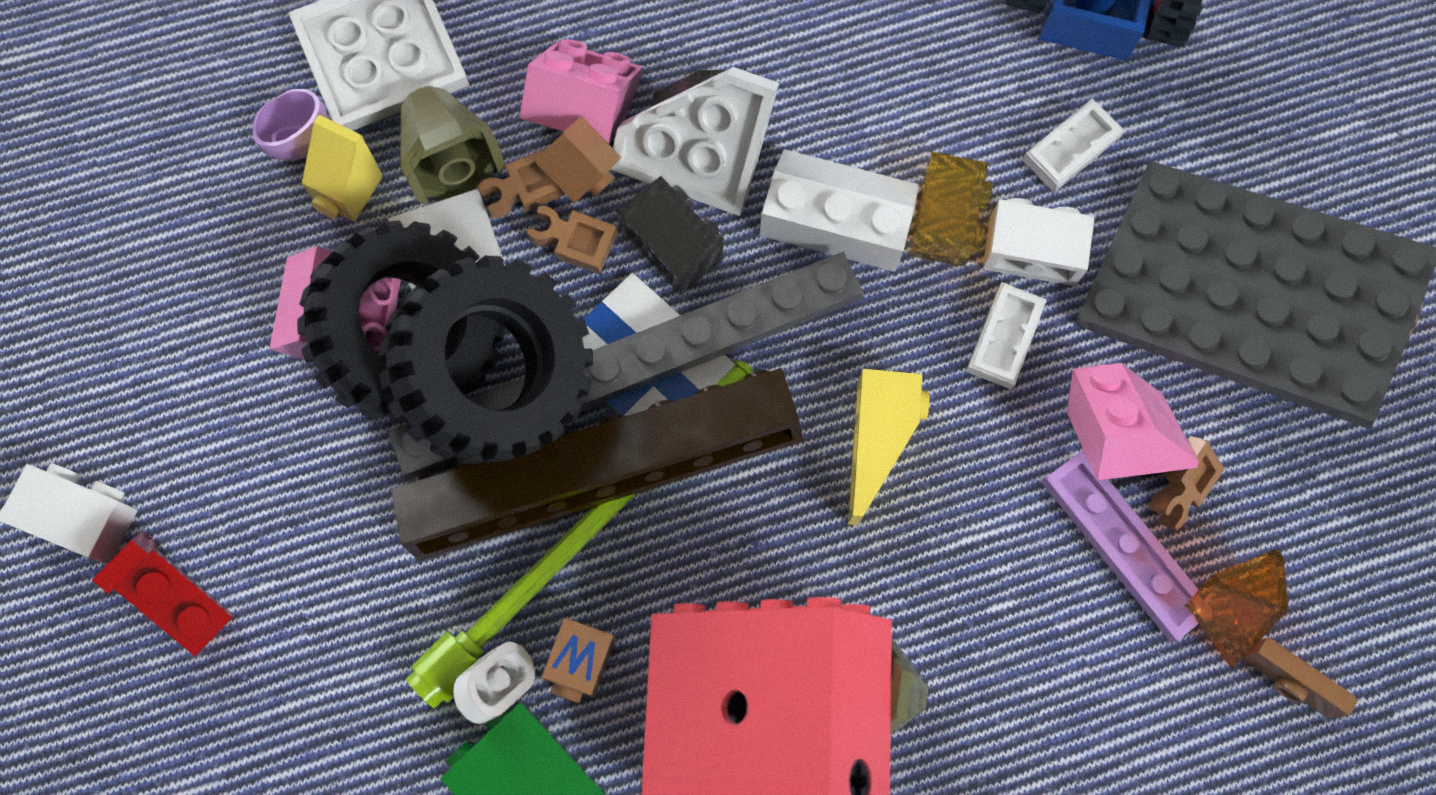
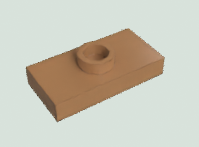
M1271 638L1248 642L1239 655L1240 659L1274 681L1273 688L1280 695L1295 703L1302 704L1304 702L1326 718L1350 716L1359 701L1352 693Z

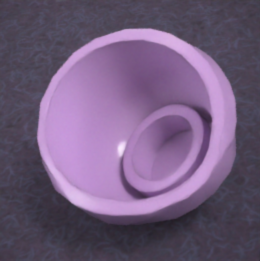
M292 89L267 102L256 114L253 121V138L256 144L266 155L279 160L296 161L307 158L314 121L318 115L328 118L325 104L314 92L307 89Z

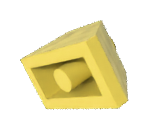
M318 115L313 124L302 185L313 199L311 205L320 213L332 219H336L338 215H341L355 222L383 178V174L361 134L324 116Z

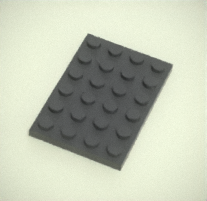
M1149 161L1077 316V326L1371 429L1436 268V247Z

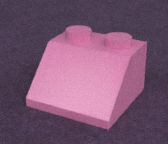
M1122 363L1073 369L1067 414L1097 481L1197 468L1198 459L1160 391Z

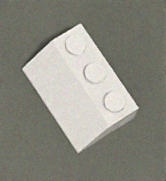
M784 149L774 170L764 204L759 236L830 255H836L844 251L849 260L896 272L907 240L919 184Z

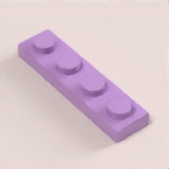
M1084 450L1080 451L1041 481L1170 643L1178 641L1215 611L1213 606L1109 479L1097 481Z

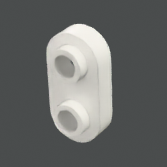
M505 642L487 652L456 679L454 699L458 710L466 719L477 724L485 723L501 715L533 685L535 669L531 657L522 646L514 642Z

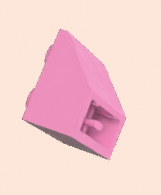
M563 39L560 42L557 41L528 64L519 118L564 132L579 117L583 116L609 144L616 137L617 128L626 118L642 75L643 66L630 63L631 59L620 53L606 52L602 55L587 50V45L576 40Z
M316 246L287 257L270 350L305 360L301 349L307 345L305 335H299L297 328V319L304 313V307L299 303L303 290L312 280L310 278L311 274L331 251ZM383 278L372 283L364 291L360 300L359 319L361 329L367 342L378 355L380 342L389 335L385 326L391 314L396 311L400 279Z

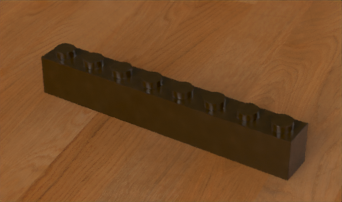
M779 368L773 371H755L748 374L743 380L724 386L710 385L700 389L695 395L683 399L658 401L650 405L647 410L628 416H610L602 420L599 425L583 430H565L552 443L542 445L539 450L520 457L488 464V462L477 464L460 463L454 470L435 476L421 475L414 477L406 485L391 489L401 545L418 561L804 442L800 421L783 370Z

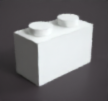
M1022 198L999 199L989 220L982 269L1076 286L1088 270L1095 216L1080 214V211L1071 207L1051 209L1034 206L1031 201Z
M50 463L46 471L26 464L0 512V522L88 558L108 564L114 558L138 511L121 502L125 493L98 481H95L92 489L78 485L76 483L80 477L79 474L53 463Z

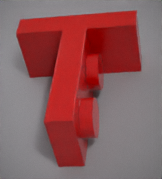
M142 531L92 581L107 594L113 589L116 590L196 657L233 618V614L155 548L158 543Z

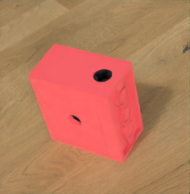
M830 597L807 598V606H794V602L789 600L766 599L761 600L760 608H749V604L744 602L721 601L716 602V610H706V612L705 605L678 603L674 604L673 613L652 614L641 795H890L892 620L871 615V606L841 604V599Z

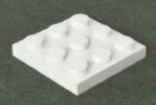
M320 0L288 12L332 121L352 131L400 113L401 106L408 95L419 88L433 86L445 89L451 93L469 86L467 76L433 0Z

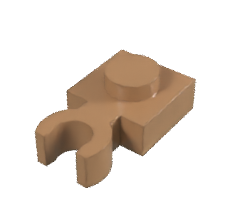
M548 147L506 164L505 168L509 176L504 180L488 178L478 184L482 198L494 193L501 195L498 202L487 206L492 218L505 216L510 212L513 204L521 201L525 212H528L566 195L534 162Z
M538 206L536 211L538 219L549 222L551 225L546 231L542 232L528 228L527 235L530 242L540 247L556 244L557 246L554 251L556 259L600 275L617 237V226L572 210L568 222L560 220L557 212L552 208Z
M1193 436L1189 437L1188 442L1198 459L1197 468L1165 472L1164 475L1169 484L1165 489L1158 491L1154 495L1149 505L1151 511L1163 514L1159 519V523L1174 530H1179L1185 523L1190 505L1200 507L1225 470L1209 442Z

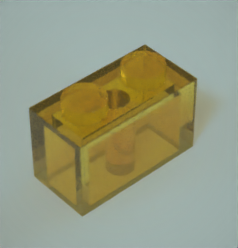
M931 152L924 171L909 256L964 267L972 251L980 252L985 234V224L978 223L980 208L987 209L993 186L992 181L985 180L988 162Z

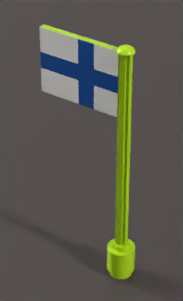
M631 273L583 319L589 331V335L582 337L584 348L595 350L681 315L634 273ZM722 355L604 403L617 415L628 416L647 410L650 405L658 401H676L695 395L700 389L710 385L724 386L743 380L754 371L746 362L740 360L732 362L728 357ZM636 494L592 507L466 633L462 630L455 637L447 630L411 666L414 671L405 679L410 687L433 709L443 700L448 703L454 697L456 679L478 661L477 659L484 653L482 648Z

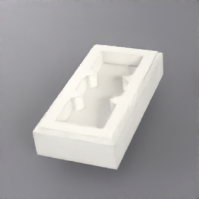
M1092 98L1027 151L1022 160L1053 192H1056L1115 143L1125 130Z
M1001 282L966 372L1012 389L1016 384L1047 299Z

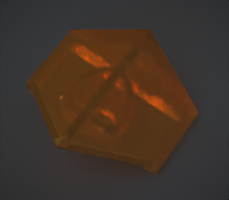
M1277 549L1211 575L1185 605L1231 669L1289 611L1284 556Z

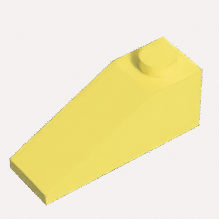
M863 369L857 382L848 524H859L920 423V420H926L928 417L930 393L927 390H922V374Z

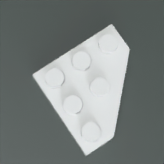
M732 67L624 120L617 128L613 149L622 158L610 170L740 216L745 208L779 83Z

